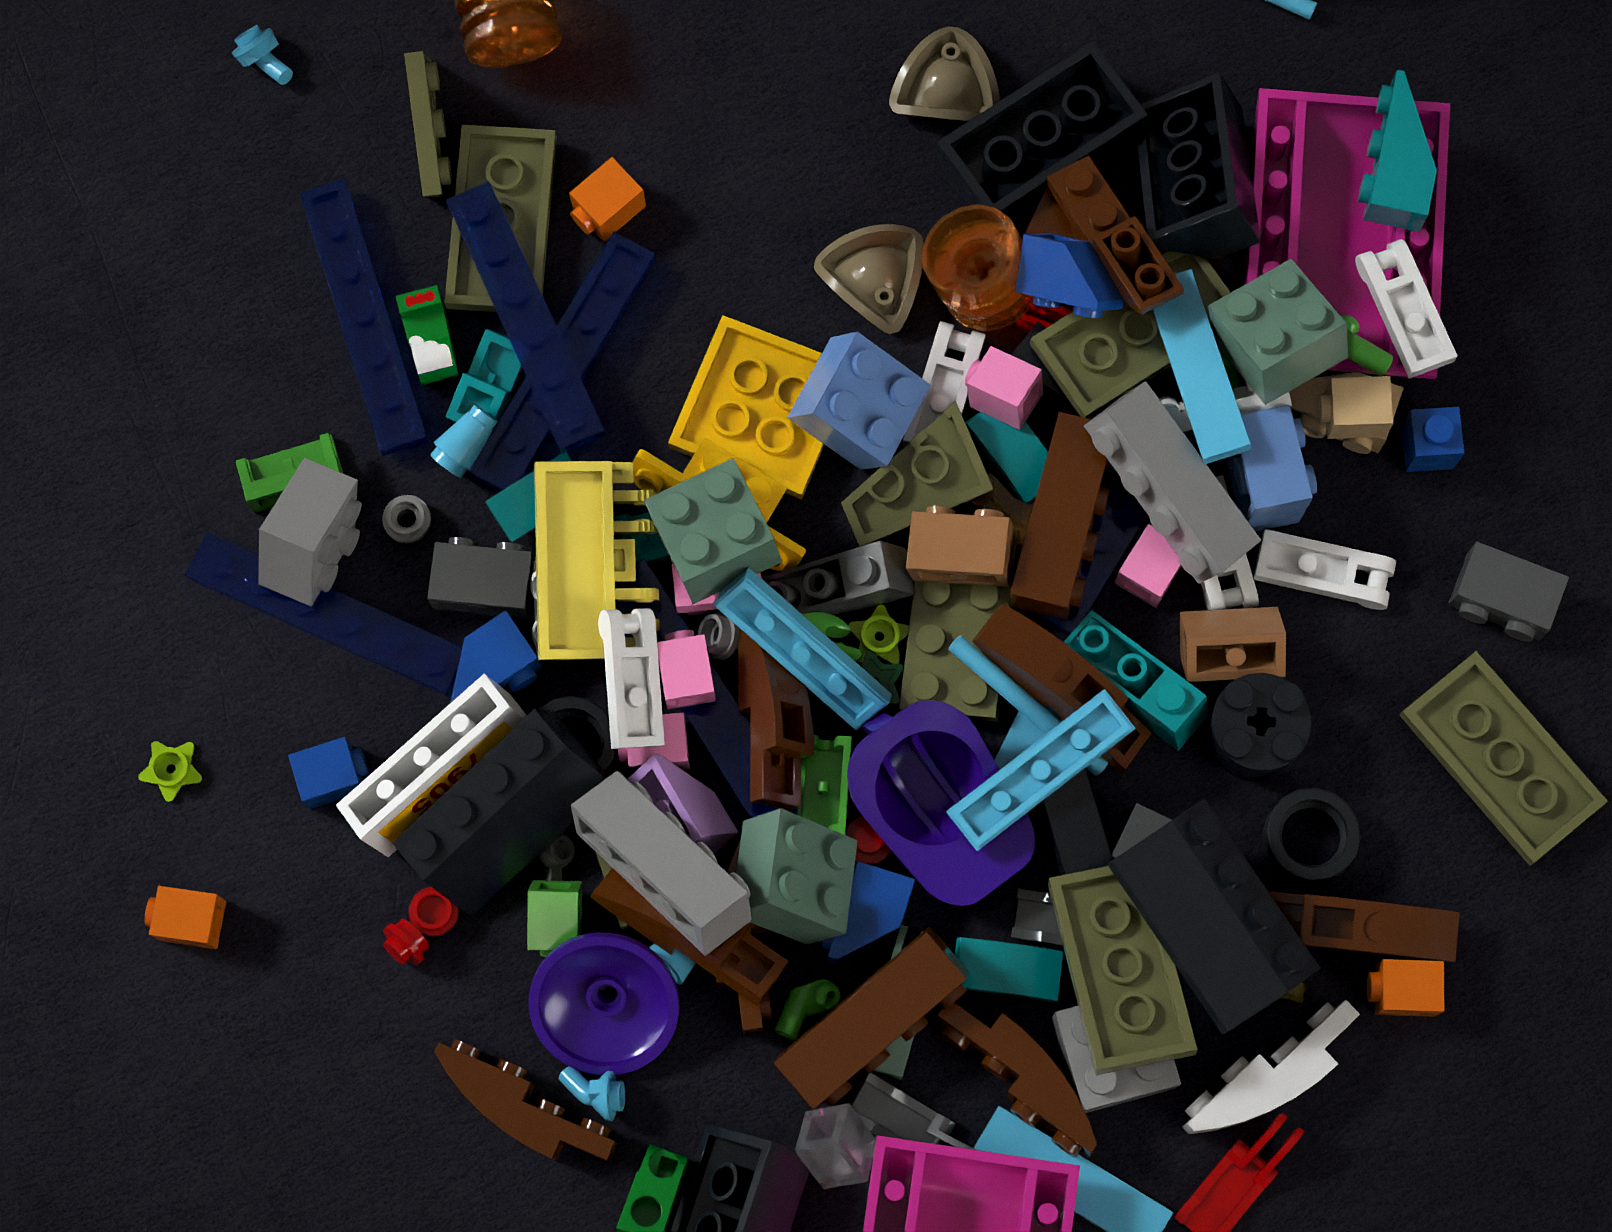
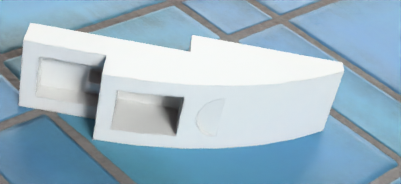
M1344 1000L1335 1008L1327 1002L1306 1022L1312 1030L1300 1042L1291 1036L1271 1055V1058L1277 1063L1274 1067L1260 1054L1250 1062L1241 1056L1221 1075L1227 1084L1216 1095L1212 1096L1206 1090L1185 1110L1191 1119L1182 1128L1188 1134L1216 1131L1264 1115L1296 1098L1338 1065L1325 1048L1360 1014L1347 1000Z

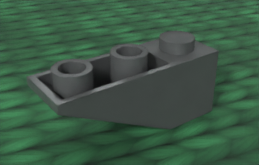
M877 541L762 577L769 586L801 614L806 612H825L834 615L873 608L880 604L883 605L915 595L913 580L906 569V548L884 541Z

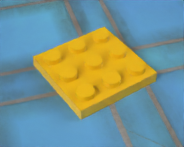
M722 315L670 436L668 447L693 457L705 437L787 487L786 494L802 499L825 444L793 423L787 416L822 353Z

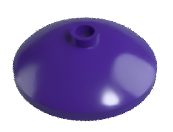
M598 932L584 934L571 938L554 948L539 965L532 980L528 999L532 1026L545 1048L562 1063L576 1070L595 1075H603L606 1071H613L615 1075L629 1073L653 1061L662 1053L672 1039L680 1011V999L676 981L665 962L653 950L641 942L614 933ZM610 985L615 988L617 993L606 995L600 990V987Z

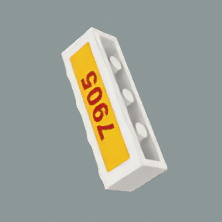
M484 673L337 803L336 806L362 841L389 857L397 850L392 843L527 715L510 693Z

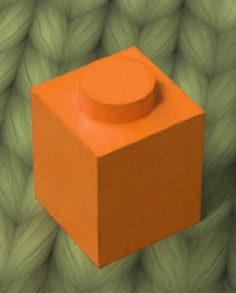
M613 157L569 192L573 207L570 215L586 234L589 235L594 231L603 242L646 207L643 189Z
M158 886L156 898L150 897L146 906L145 926L150 927L149 935L158 941L217 949L226 900L213 893Z
M1383 959L1375 965V972H1369L1367 976L1368 1002H1375V1015L1435 1017L1443 1013L1444 961Z

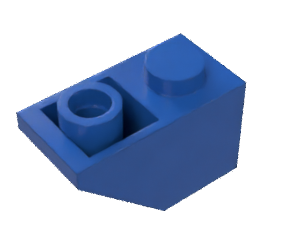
M1054 233L1023 235L1015 292L1033 296L1032 303L1038 306L1061 308L1062 303L1074 306L1073 314L1084 317L1101 318L1103 311L1122 309L1124 299L1091 242Z
M506 610L464 638L451 702L484 673L506 691L511 689L513 693L525 689L537 679L538 676L535 672L542 669L541 663Z
M857 862L853 874L846 934L823 940L821 947L830 950L828 962L839 965L898 934L912 894L915 879Z

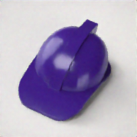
M923 700L907 706L894 717L880 712L862 725L868 736L856 746L848 764L847 780L851 798L860 814L929 894L948 904L958 906L972 905L1024 868L1031 860L1035 847V835L1028 814H1025L983 848L976 851L946 812L1000 770L975 725L963 712L941 701Z

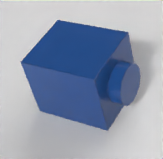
M1459 407L1410 410L1401 425L1406 472L1454 469L1464 455Z
M346 737L288 755L301 801L309 809L343 799L363 781L362 777L370 775L362 748L353 749V746Z

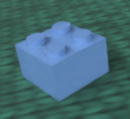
M859 332L834 336L827 343L787 418L860 470L886 467L890 463L931 385Z
M1290 405L1241 414L1251 443V450L1224 458L1236 506L1254 531L1299 523L1307 507L1310 505L1313 498L1312 494L1317 493V482L1313 467L1311 465H1304L1300 449L1305 447V433L1301 420L1299 418L1293 419Z

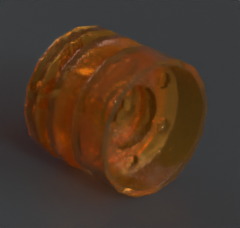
M454 0L455 9L459 17L463 18L459 27L465 40L463 44L466 56L470 62L476 65L498 68L531 62L550 53L559 45L562 39L561 28L556 19L557 11L554 3L550 0Z
M980 204L959 207L943 216L929 231L922 248V267L951 315L965 327L980 331L1002 329L1019 320L1033 305V296L1015 292L1023 240L1012 220L1000 210Z

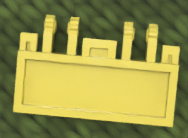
M567 461L534 463L538 660L605 659L603 639L598 629L600 612L602 610H614L615 601L651 603L654 600H659V589L615 588V582H635L636 569L635 539H614V535L657 533L656 527L650 519L613 521V504L646 506L644 500L656 495V491L613 490V484L634 483L633 462ZM655 619L657 631L660 630L659 619ZM625 637L626 648L635 647L634 637Z

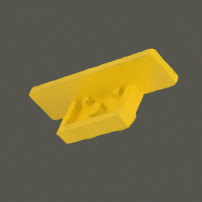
M705 437L683 473L643 449L638 451L632 461L633 481L636 486L641 490L656 491V494L734 458L766 523L787 489L784 485ZM769 527L782 560L781 563L770 569L784 571L796 567L806 553V549Z

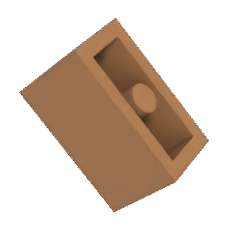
M943 506L927 507L926 512L912 511L906 569L913 581L1010 587L1016 530L1009 517H1004L1002 512L992 509L975 510L974 515L955 514L956 511L954 509Z
M1278 607L1180 612V657L1186 681L1235 680L1254 673H1267L1286 677V631Z

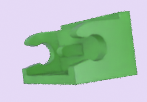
M329 432L319 435L320 440L250 461L246 460V458L236 460L246 502L255 514L273 508L304 458L343 473L331 434L329 435Z
M813 735L814 755L801 759V807L798 808V816L845 835L849 790L847 771L851 758L852 736H837L835 740H821L819 736Z

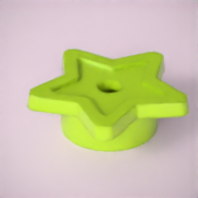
M882 604L876 607L872 616L867 620L849 623L851 632L860 641L859 650H862L863 656L859 662H863L867 651H872L877 657L879 656L891 664L899 663L898 643L908 635L909 625L896 623ZM882 633L884 635V639L882 641H877L875 639V634Z
M154 741L151 744L152 757L149 761V766L138 777L140 781L158 784L164 799L168 802L173 801L182 785L196 784L202 781V776L191 765L194 744L187 742L173 748ZM174 765L176 767L175 772L168 773V766Z

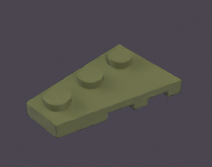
M423 51L404 53L422 194L425 198L446 196L445 185H452V174L449 157H442L440 138L446 137L443 110L436 107L435 90H440L436 61L432 62V59Z
M954 401L928 427L909 441L891 459L888 466L880 467L841 502L860 547L910 527L912 511L926 512L927 507L943 506L952 509L994 491L957 402Z

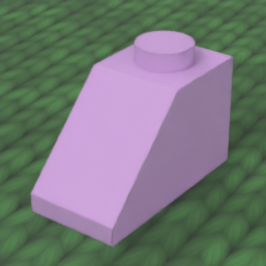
M660 754L652 755L627 779L631 784L634 782L640 783L649 793L653 804L663 814L667 811L672 813L683 826L685 834L695 843L703 842L713 854L738 833L715 792Z

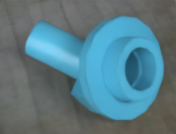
M255 25L234 40L238 47L232 52V55L243 67L250 66L255 62L261 70L279 84L284 85L290 81L293 71L270 53L272 49L279 45L271 28L261 31L258 25Z
M570 1066L560 1073L559 1080L580 1102L593 1106L596 1112L606 1121H613L616 1111H623L625 1105V1086L623 1081H616L613 1071H606L598 1080H590V1082L578 1070Z

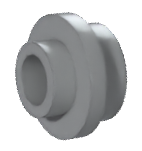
M402 495L391 500L385 507L382 517L383 526L387 534L395 541L413 543L427 534L431 525V513L425 502L420 498L412 495ZM404 514H414L416 521L411 527L405 528L399 525V520Z
M721 611L709 614L702 620L698 629V635L705 634L708 655L719 660L729 658L738 648L740 628Z

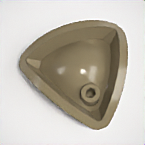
M945 27L928 35L910 53L896 77L890 94L889 105L892 111L897 114L970 121L998 103L1000 95L991 63L977 40L963 29Z
M881 224L864 227L850 232L828 245L816 257L814 269L822 280L846 303L883 332L892 334L899 332L903 327L917 293L924 260L923 238L915 229L903 225Z

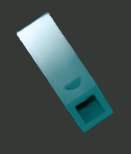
M1397 70L1391 85H1382L1379 93L1376 113L1382 114L1383 120L1381 130L1373 129L1370 137L1367 157L1375 160L1372 175L1367 173L1363 175L1358 202L1366 203L1363 215L1364 221L1420 232L1429 214L1437 169L1405 72Z
M1093 610L1088 613L1064 641L1065 644L1091 663L1129 698L1124 706L1143 725L1179 751L1209 716L1207 696Z

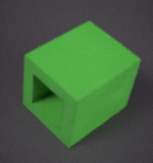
M533 880L528 889L527 950H540V955L546 957L563 942L582 935V881Z

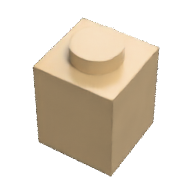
M1390 376L1331 378L1324 394H1319L1317 400L1319 423H1326L1327 439L1386 437L1393 425Z

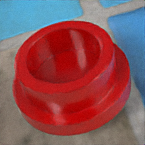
M863 816L850 823L845 835L858 840L856 862L875 865L889 856L891 849Z
M432 887L420 890L413 897L409 906L411 923L422 934L435 937L446 934L455 926L459 916V907Z
M401 919L396 925L390 923L383 929L387 939L383 946L394 960L402 965L407 961L413 965H418L423 961V953L429 948V944L413 924L405 919Z

